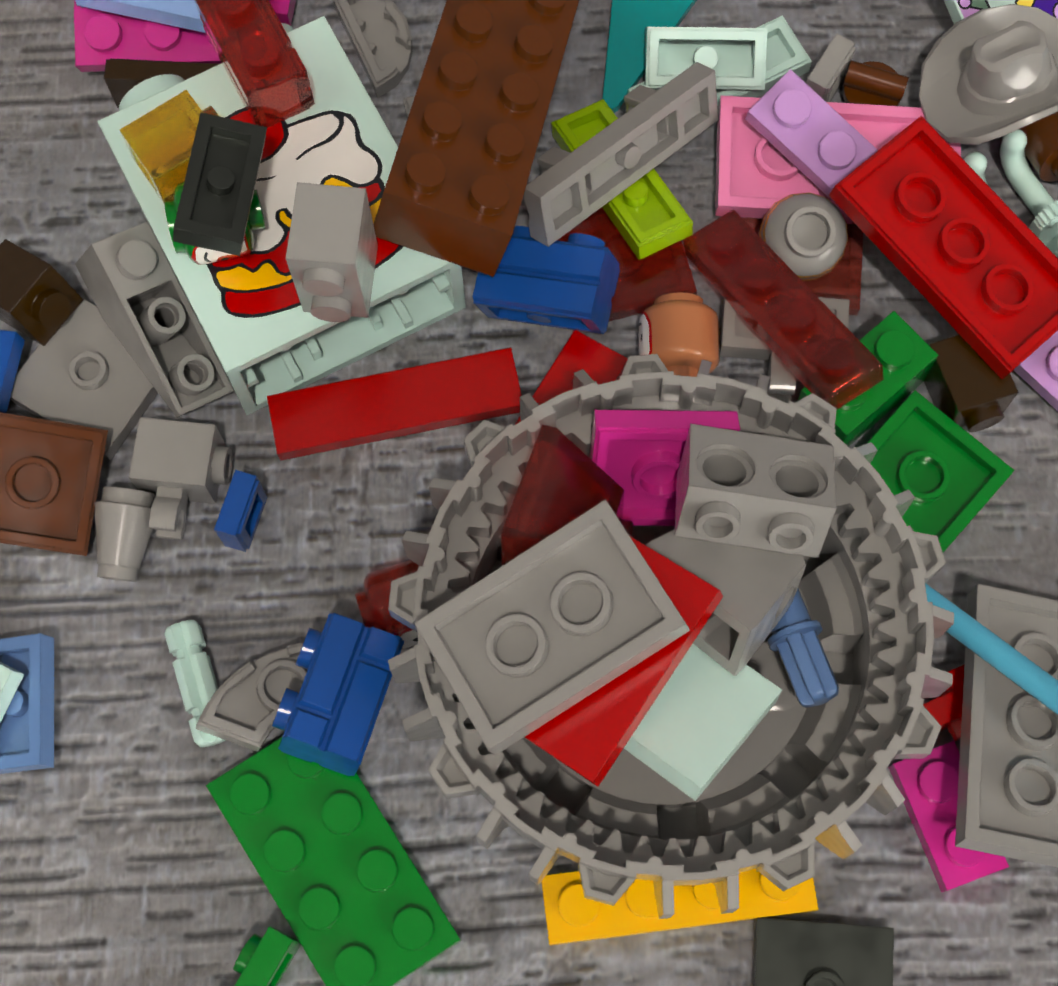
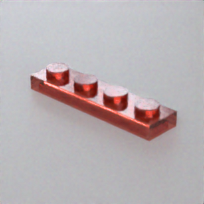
M734 209L683 240L687 258L811 393L839 409L884 380L883 365Z

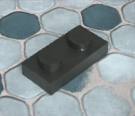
M200 113L173 228V242L240 256L265 144L267 127Z

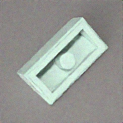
M647 26L645 31V87L661 88L690 66L699 62L715 70L716 89L765 90L768 28Z

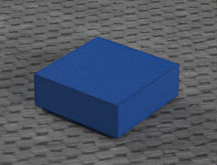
M235 470L214 528L224 546L243 552L250 549L268 498L256 475Z

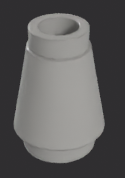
M103 487L101 501L94 502L97 564H99L97 577L136 582L137 570L140 569L153 530L149 528V518L154 501V493L121 487Z

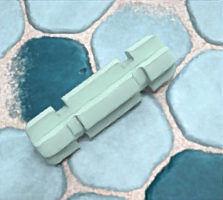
M195 620L175 623L167 627L164 634L169 653H172L173 657L177 658L172 664L185 711L193 716L188 721L193 740L199 747H210L220 744L226 740L196 729V724L205 706L218 690L210 657L206 652L202 651L206 647L202 628Z

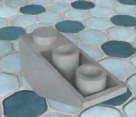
M148 221L92 243L75 265L103 320L174 415L178 418L232 393L234 390Z

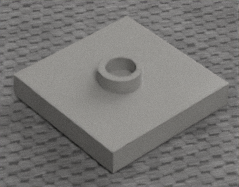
M83 299L45 346L39 344L20 369L15 378L10 401L40 419L108 430L104 457L111 461L139 421V417H142L158 392L103 320L97 306Z

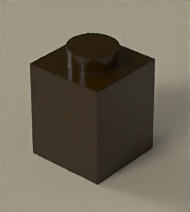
M5 239L0 244V320L42 346H45L83 299L49 263Z
M960 335L930 344L929 346L939 356L925 378L924 383L934 406L960 427L966 426L969 432L981 431L1002 421L1005 417L1004 411L1019 393L1011 374L1009 373L1002 380Z

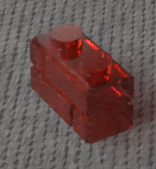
M194 0L200 13L204 30L255 125L269 128L310 109L315 104L309 86L307 70L295 48H292L291 41L269 0Z

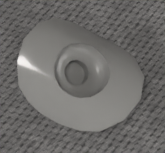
M1008 4L982 9L956 22L937 39L922 63L918 99L925 120L949 143L979 145L1005 136L1057 113L1058 19L1036 7Z

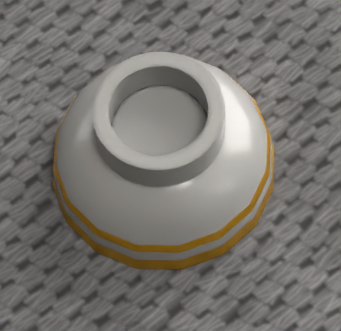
M810 192L790 194L775 202L764 215L759 231L760 248L768 265L781 276L796 281L816 280L831 272L842 259L848 242L847 223L839 208L826 197Z

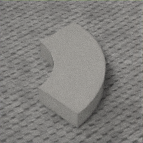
M303 643L288 645L285 649L267 654L251 663L248 662L238 669L213 694L196 724V729L259 752L271 731L275 729L272 724L286 688L300 692L308 669L295 664Z

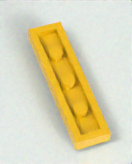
M756 869L739 873V909L733 913L721 914L716 888L713 883L674 886L675 914L667 919H659L653 880L635 879L634 883L614 906L584 898L579 871L546 875L541 881L549 946L754 920L756 918L801 914L819 910L813 877L782 891L760 872H757Z

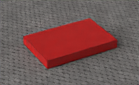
M631 536L630 538L686 622L690 631L524 737L597 787H599L723 598L718 588Z

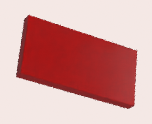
M922 116L842 179L830 192V198L1002 380L1058 331V258Z

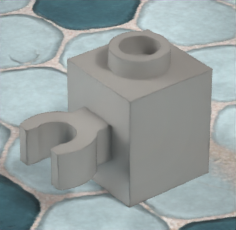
M139 417L129 479L137 490L155 494L150 512L149 528L156 530L157 538L182 540L186 526L187 501L216 504L219 484L227 485L229 483L233 461L231 447H226L216 425Z

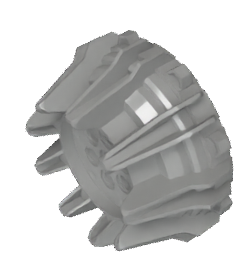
M658 354L629 356L622 375L619 376V380L598 385L582 369L574 373L572 390L564 392L541 405H538L530 393L520 396L521 422L514 426L511 423L505 427L483 420L464 438V447L471 469L462 481L458 479L454 481L433 478L429 485L432 506L439 511L429 534L406 531L402 538L406 557L419 565L417 572L391 581L388 610L392 618L417 632L418 644L389 659L388 663L395 683H421L428 705L427 709L402 720L409 741L445 738L428 769L429 774L445 798L450 799L469 795L478 796L481 793L493 805L476 835L479 844L488 849L505 828L511 827L524 839L543 850L528 873L529 880L539 885L560 855L579 863L578 868L584 898L612 906L617 903L634 883L635 879L653 880L659 919H667L675 914L674 886L713 883L716 888L721 914L733 913L739 909L740 872L756 869L757 872H760L782 891L790 889L815 876V842L818 841L842 859L854 854L862 846L845 820L864 803H867L884 815L900 806L905 798L886 769L893 759H924L932 752L942 726L923 706L924 699L922 698L939 697L952 686L953 674L931 666L934 639L940 638L954 624V613L927 601L925 584L946 564L938 537L936 535L914 532L911 526H906L902 516L915 499L914 495L909 489L895 496L893 495L880 474L870 464L878 451L872 442L850 449L835 435L836 430L834 428L837 408L814 393L795 403L792 401L785 403L767 395L770 376L760 374L756 386L734 379L709 375L712 362L701 360L697 377L674 375V371L667 370ZM594 410L737 411L740 431L834 446L837 509L819 557L803 556L807 565L798 588L811 620L819 621L823 628L818 637L839 686V693L829 702L819 706L805 708L800 705L779 652L770 650L768 646V639L772 636L770 633L748 661L747 665L781 688L782 692L776 704L696 801L625 749L622 750L599 787L524 737L499 754L494 755L487 750L414 624L425 615L585 513L584 504ZM623 526L629 536L644 545L675 529V526Z

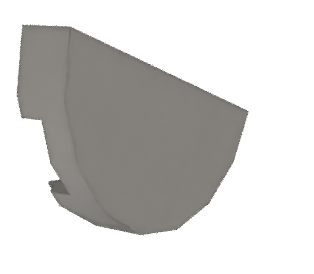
M332 0L333 6L377 98L395 88L409 70L413 45L407 18L396 4L390 0H385V2L383 0Z

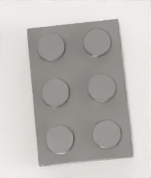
M606 499L414 623L487 750L494 755L499 754L690 631Z

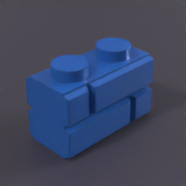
M515 226L494 277L478 272L472 296L473 303L488 318L604 334L608 327L612 309L611 300L616 291L620 263L609 248L605 247V242L595 236L573 233L569 235L567 242L556 241L547 247L530 236L529 227Z
M329 613L322 632L309 628L295 664L308 669L300 692L286 688L272 724L273 727L284 730L278 749L288 755L310 763H318L324 768L346 776H354L361 765L392 678L388 660L401 653L404 640L399 636L375 627L368 628L361 622L337 613Z

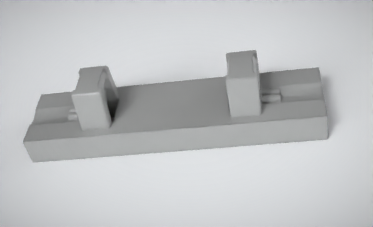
M696 62L659 90L639 85L624 96L627 113L570 153L557 147H552L538 157L537 163L539 164L541 175L528 183L524 192L525 205L529 213L530 236L549 247L717 122L718 106L715 70Z

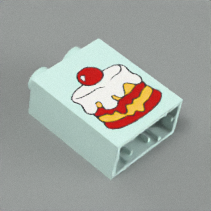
M325 16L296 29L285 23H271L258 27L246 34L235 44L228 61L187 80L174 74H163L146 79L125 94L120 102L118 112L97 121L246 415L267 406V396L302 389L466 308L462 267L460 265L376 237L378 250L368 318L350 316V319L345 322H329L314 317L310 312H303L286 261L297 182L366 188L374 224L398 149L397 144ZM201 112L267 127L255 185L266 228L254 230L255 244L250 254L205 265L194 263L188 257L187 252L176 253L164 205L165 201L174 200L176 186L180 182L185 181Z

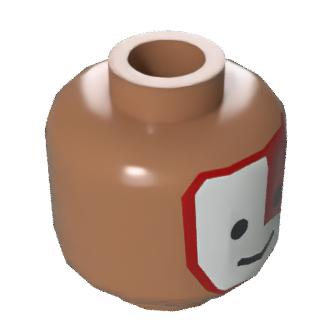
M668 293L657 297L654 305L646 308L639 318V355L658 354L668 371H674V375L697 377L701 360L712 362L709 374L712 373L720 361L719 320L717 313L714 309L704 304L703 298L692 293Z

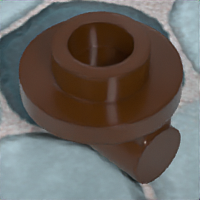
M851 60L843 84L845 103L898 106L902 100L909 77L898 74L893 68L881 62L869 61L859 63Z

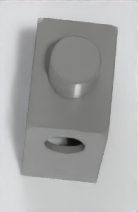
M675 529L646 544L649 548L721 591L723 595L722 600L693 644L733 676L742 671L788 611L807 565L803 555L675 536Z

